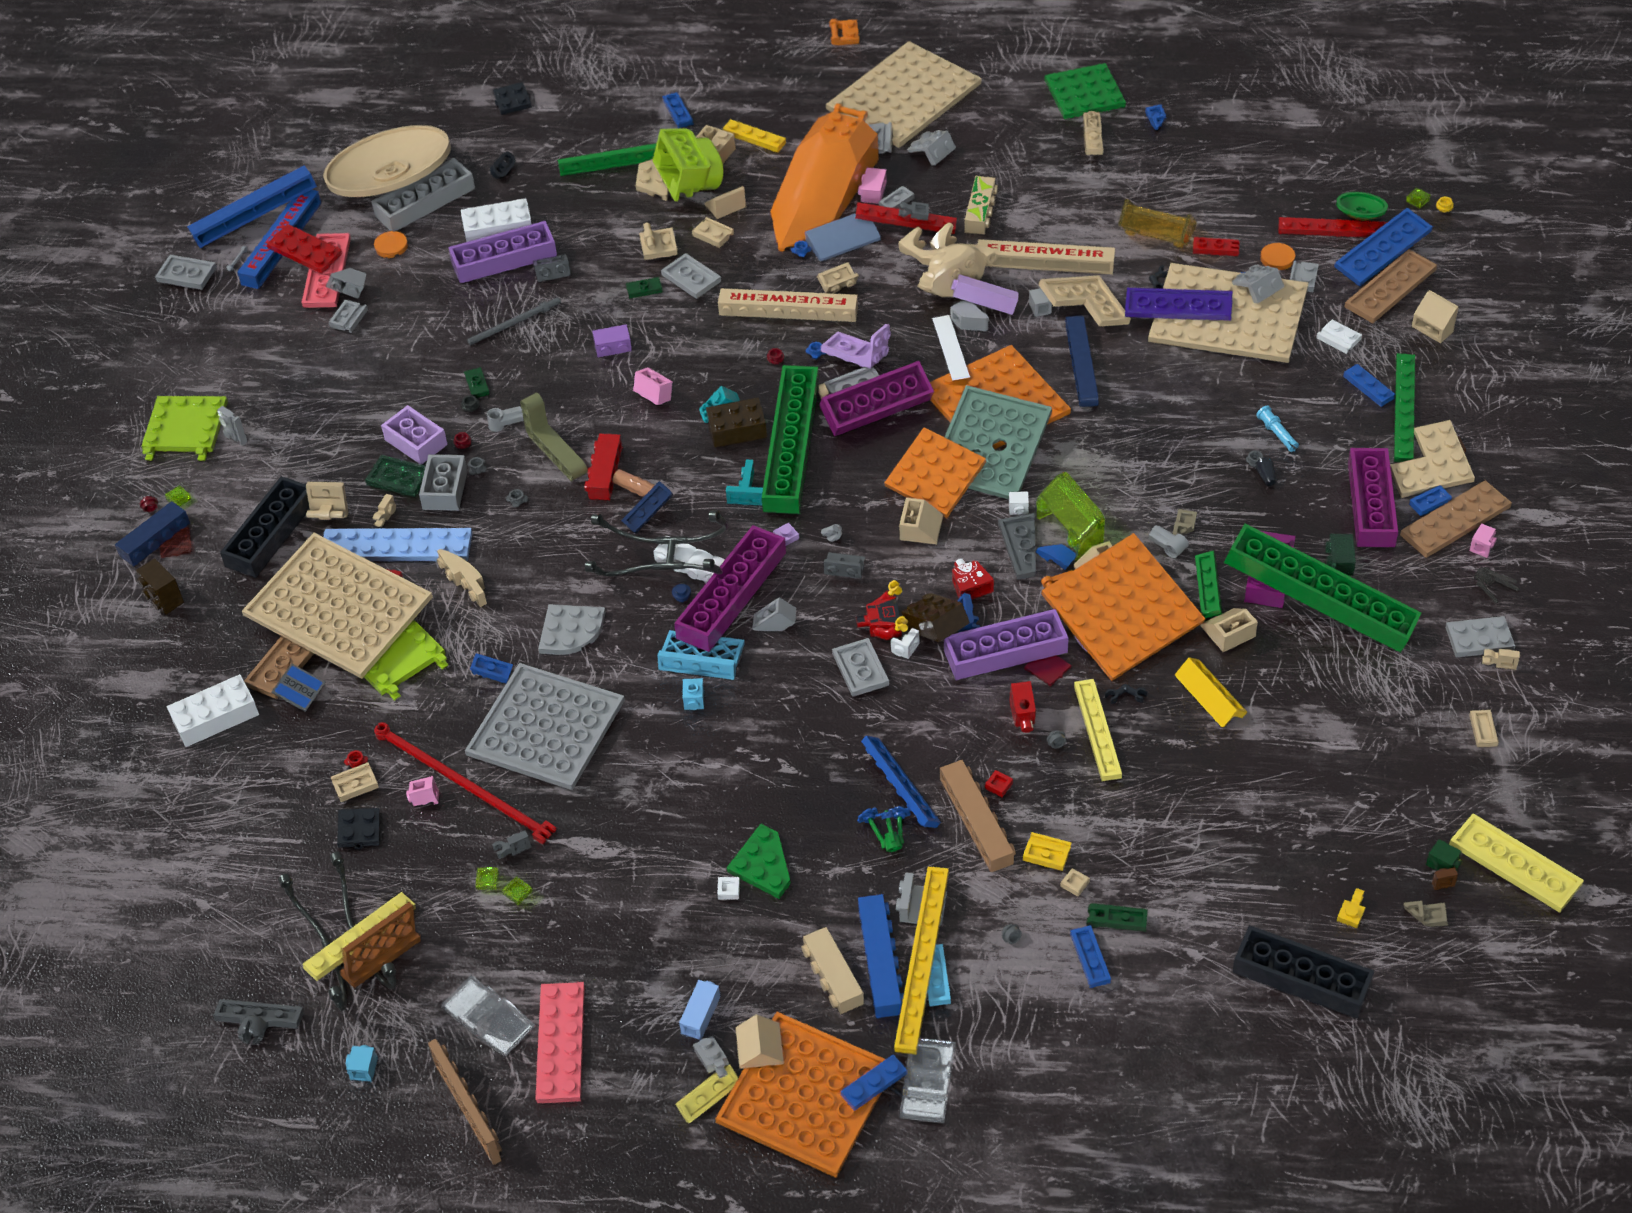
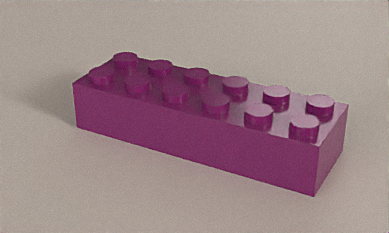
M917 361L824 396L819 406L835 437L929 401L934 390L920 362Z
M1350 448L1348 470L1357 547H1395L1398 526L1388 448Z

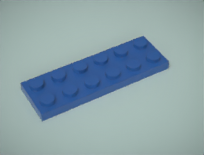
M1406 208L1336 261L1334 267L1360 287L1429 234L1433 226Z

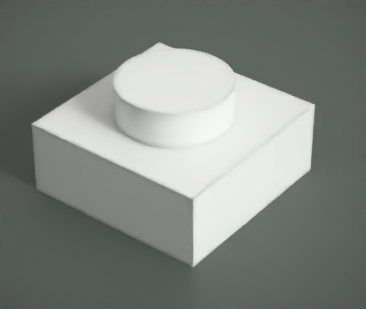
M718 877V899H739V877Z

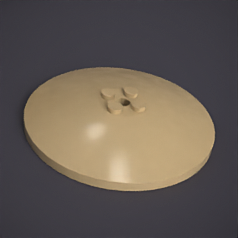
M406 126L386 130L364 138L336 155L324 171V180L331 192L341 196L366 197L387 193L412 184L433 172L449 155L451 144L447 134L436 127Z

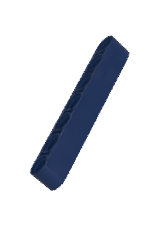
M1084 316L1065 317L1066 333L1079 407L1098 406V392Z

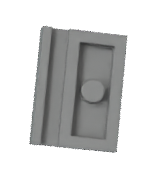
M892 123L868 124L878 134V154L887 151L891 153Z
M1293 261L1290 280L1308 282L1307 292H1313L1319 264L1296 263V261Z
M344 300L330 319L329 326L343 331L349 330L352 333L368 311L367 305L361 306L360 303Z
M224 406L217 409L219 421L224 429V435L236 442L239 441L242 446L247 443L240 417H235V414Z

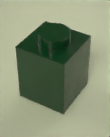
M1439 839L1429 852L1426 865L1436 871L1442 868H1455L1457 871L1462 863V860H1460L1462 851Z

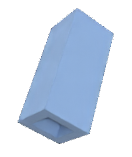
M698 980L679 1022L681 1034L699 1040L702 1039L720 999L718 985L710 981Z

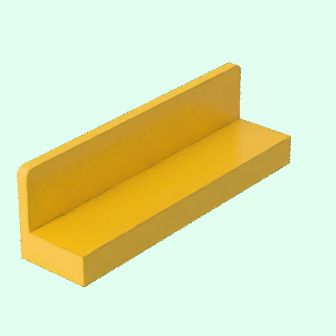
M1188 658L1176 672L1175 676L1221 727H1225L1233 717L1243 718L1246 715L1247 711L1199 659Z

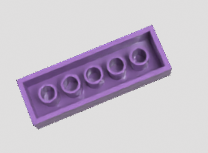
M546 221L448 247L451 262L460 283L533 264L534 260L557 256L555 241Z
M1056 609L952 634L944 639V652L955 680L1068 653V636Z

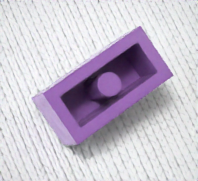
M627 324L592 331L597 357L632 351Z

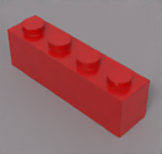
M599 434L598 441L594 442L595 453L591 455L592 466L588 468L589 479L585 481V492H588L589 499L611 500L614 487L613 476L618 469L622 451L621 435Z

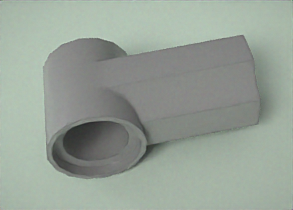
M520 406L506 410L492 408L487 412L488 427L493 432L503 430L505 425L524 421Z
M1157 525L1152 528L1149 534V540L1164 548L1165 553L1171 558H1176L1189 546L1188 540L1183 535H1173Z

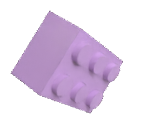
M408 405L381 425L385 441L420 465L427 461L428 455H435L447 445L444 429Z

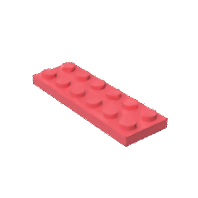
M350 233L317 234V238L342 249V255L323 274L309 268L302 306L303 308L337 307L340 292L327 288L326 284L331 273L345 269L351 240Z
M584 982L541 984L536 1080L537 1104L581 1101Z

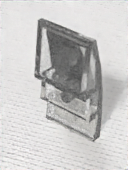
M473 975L462 983L441 1005L446 1012L466 1029L504 1057L536 1026L505 997L501 998L489 986L485 987Z
M919 1038L917 1055H908L907 1074L903 1086L899 1118L944 1123L956 1042Z

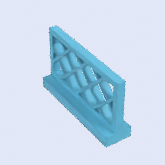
M669 630L662 651L659 650L657 655L658 670L735 679L736 667L744 647V640L721 637L717 641L719 645L713 647L710 652L704 651L700 653L698 651L700 648L681 640L674 643L672 638H676L675 631ZM685 644L688 646V648L684 650L679 649L680 646H683ZM731 645L738 646L733 650L728 648ZM722 649H724V651L726 652L721 655H718L716 653Z

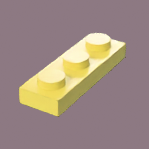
M730 1065L724 1066L728 1073L727 1076L719 1078L717 1073H714L675 1104L686 1122L691 1123L733 1089L738 1077Z

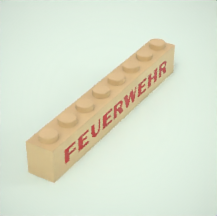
M978 239V245L992 248L997 255V259L992 264L987 263L985 267L1113 275L1115 248Z
M721 288L718 309L719 315L856 322L858 295Z

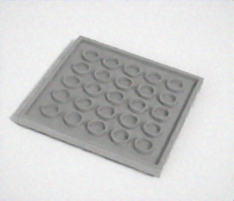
M519 663L465 749L466 756L573 790L625 701L624 696Z

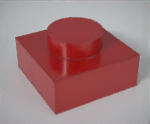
M995 770L985 783V789L1003 797L1013 784V778Z

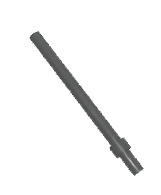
M556 297L548 302L539 303V306L467 339L469 345L475 344L536 314L545 313L551 307L560 304L561 300L559 297Z

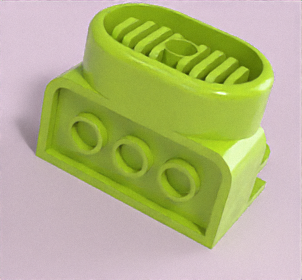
M685 128L660 129L653 163L674 201H678L680 193H684L686 197H692L693 193L699 192V190L719 188L723 179V163L713 142L709 138H696L691 130Z

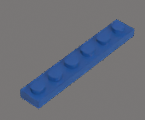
M866 735L861 742L866 747L867 753L875 759L876 765L886 774V779L897 789V794L905 800L907 808L916 815L918 823L923 827L937 828L941 823L881 740L877 737Z

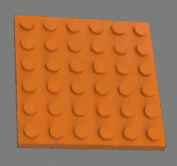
M1012 345L966 365L969 378L952 380L949 373L930 382L934 390L930 401L950 423L966 385L1052 407V413L1047 424L1071 414V408ZM999 440L998 443L993 444V449H997L1006 443Z
M1134 533L1041 591L1042 596L1053 609H1056L1059 617L1111 681L1205 621L1204 616Z
M776 1012L772 1020L779 1022L784 1064L744 1068L715 1118L716 1123L833 1177H837L881 1093L854 1111L841 1096V1090L886 1059Z

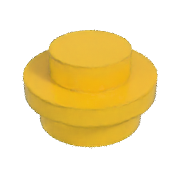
M1441 197L1436 203V208L1441 212H1449L1454 206L1452 199L1449 197Z

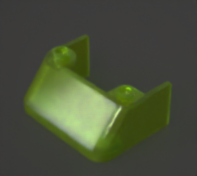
M1067 472L1058 474L1037 497V519L1039 520L1052 513L1068 530L1067 542L1071 548L1076 550V563L1092 546L1104 543L1105 519L1100 509Z

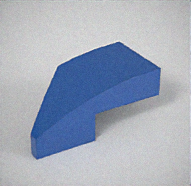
M1162 105L1146 107L1145 113L1155 130H1158L1166 120V114Z
M1062 544L1038 547L1035 551L1047 562L1051 559L1064 570L1067 569L1077 556L1075 552Z

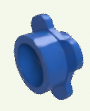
M805 241L796 242L791 249V252L796 253L799 257H804L807 252L811 251V247Z
M812 342L809 348H806V353L810 354L813 359H818L822 354H826L821 352L822 344L820 342Z

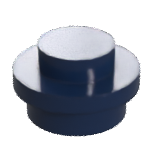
M678 584L672 589V596L679 602L688 600L691 595V589L686 584Z

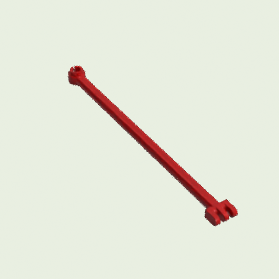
M381 722L378 723V726L376 725L374 732L378 740L389 741L534 832L532 834L533 839L539 843L544 844L546 842L545 838L549 839L551 837L550 832L554 833L557 830L554 825L546 820L539 824L396 735L386 723Z

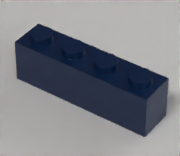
M171 501L115 544L119 556L134 567L190 524L187 513Z

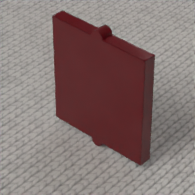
M1058 656L1031 661L1024 666L1025 670L1049 686L1054 684L1059 678H1063V674L1071 668L1069 663Z

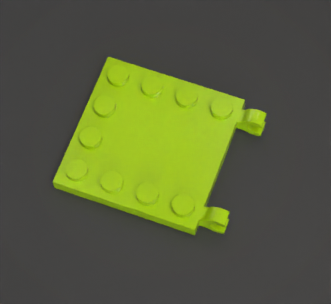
M157 396L141 446L143 454H146L145 460L153 461L155 451L195 452V454H199L198 461H205L207 452H213L221 426L217 409L221 406L226 408L228 402L226 396Z
M413 620L367 672L364 678L381 695L388 693L395 701L401 697L397 692L399 691L397 687L399 684L433 662L442 670L449 665L445 661L447 660L445 650Z

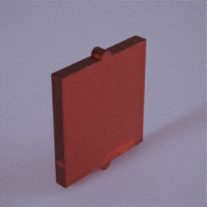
M190 528L180 529L171 539L166 540L160 545L161 558L177 557L180 554L192 552Z

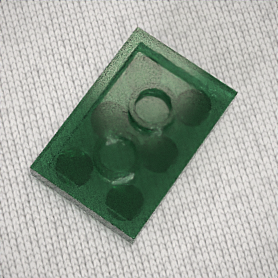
M380 455L365 482L368 486L416 497L422 485L426 466Z

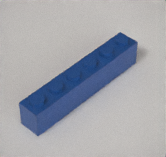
M883 894L858 897V909L876 1018L900 1015L904 993H899L902 981L901 975H896V969H899L898 957L893 956V951H896L895 939L890 938L889 934L893 933L892 922L887 920L886 916L890 915L889 904L884 902Z

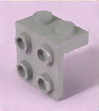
M937 130L932 133L929 131L923 133L921 138L912 142L907 150L909 153L925 151L931 165H936L956 147L948 131Z
M1253 265L1249 268V271L1237 275L1236 279L1232 281L1233 285L1248 287L1254 303L1263 301L1284 287L1278 268Z
M905 873L904 881L900 880L899 893H902L901 898H897L896 911H899L900 922L917 924L924 886L914 885L913 873ZM946 891V893H945V898H944V904H943V910H942V915H941L940 926L942 925V922H943V916H944V909H945L947 891Z

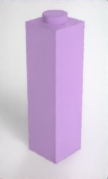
M960 274L957 280H953L951 286L953 297L1013 315L1018 302V292Z

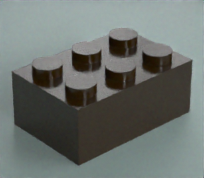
M759 398L706 407L707 422L714 448L767 438L766 422Z
M933 593L924 595L920 601L909 604L907 609L901 612L903 617L908 620L906 625L909 632L912 628L919 630L920 636L937 642H941L970 623L961 602Z

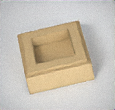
M1072 868L1062 880L1061 887L1079 896L1089 884L1090 878Z

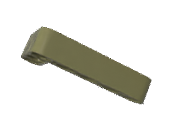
M534 393L521 400L520 404L525 429L532 441L570 481H574L588 473L584 461L548 424L541 396L538 393Z

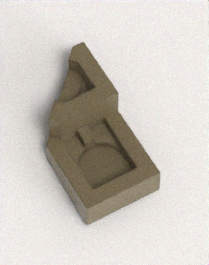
M1178 509L1173 535H1185L1194 531L1197 512Z
M1422 901L1404 903V908L1423 925L1448 926L1445 903L1423 905Z

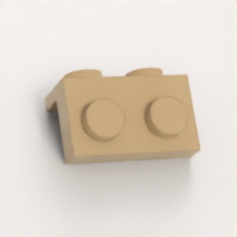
M848 262L817 275L824 292L832 294L840 291L843 287L847 286L848 288L855 285L859 277L858 273L854 274Z

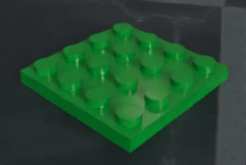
M1106 63L1045 75V82L1063 119L1083 116V113L1090 111L1099 113L1126 106V102Z

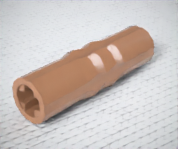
M621 469L617 470L613 476L614 484L641 497H644L655 486L649 481Z

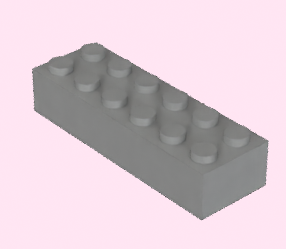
M452 158L422 179L405 187L390 191L371 201L375 217L390 231H397L474 190L473 176L461 163Z

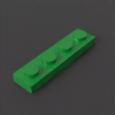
M1214 551L1195 555L1201 614L1204 618L1222 614L1216 555Z

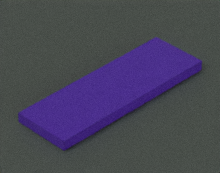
M1127 288L1125 317L1231 321L1233 291Z

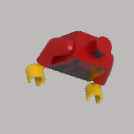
M896 580L889 583V590L872 603L866 605L867 615L856 616L857 628L869 627L871 637L889 640L892 637H902V632L908 630L906 625L908 620L903 616L900 617L897 600L894 597V594L899 595L902 593V588L899 587V583Z

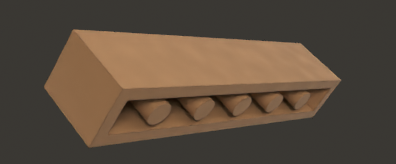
M963 760L940 767V780L990 872L1013 865L1014 855H1016L1015 848L1012 843H1008L1004 828L999 827L995 812L990 811L988 799L982 796L979 783L977 781L974 782L970 767H966Z

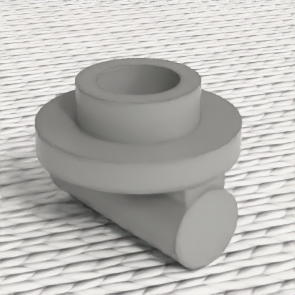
M834 524L822 529L821 534L827 536L828 541L834 542L841 537L842 527Z

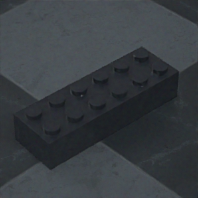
M283 476L277 480L220 551L226 568L254 578L260 574L306 515L307 510H310L306 484Z
M1251 925L1248 926L1235 956L1232 973L1356 1019L1360 1015L1374 976V970Z

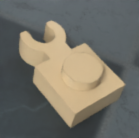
M386 494L378 506L379 511L373 516V520H377L374 524L375 526L382 527L385 520L388 521L390 516L394 514L396 504L393 495Z
M1485 649L1482 664L1491 665L1494 663L1497 668L1516 670L1520 651L1499 649V652H1494L1493 650Z

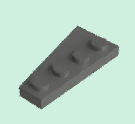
M1035 513L999 519L998 526L1017 580L1035 577Z

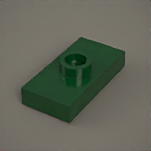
M659 277L626 283L629 299L663 293Z
M481 367L464 371L471 396L480 398L490 395Z

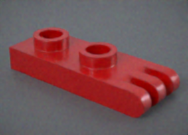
M1194 237L1193 254L1238 256L1240 241L1236 239Z

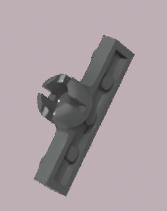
M220 999L213 1017L214 1021L240 1023L237 1031L239 1039L249 1045L252 1037H255L252 1045H256L262 1041L266 1029L269 1027L298 1029L304 1010L303 1007Z

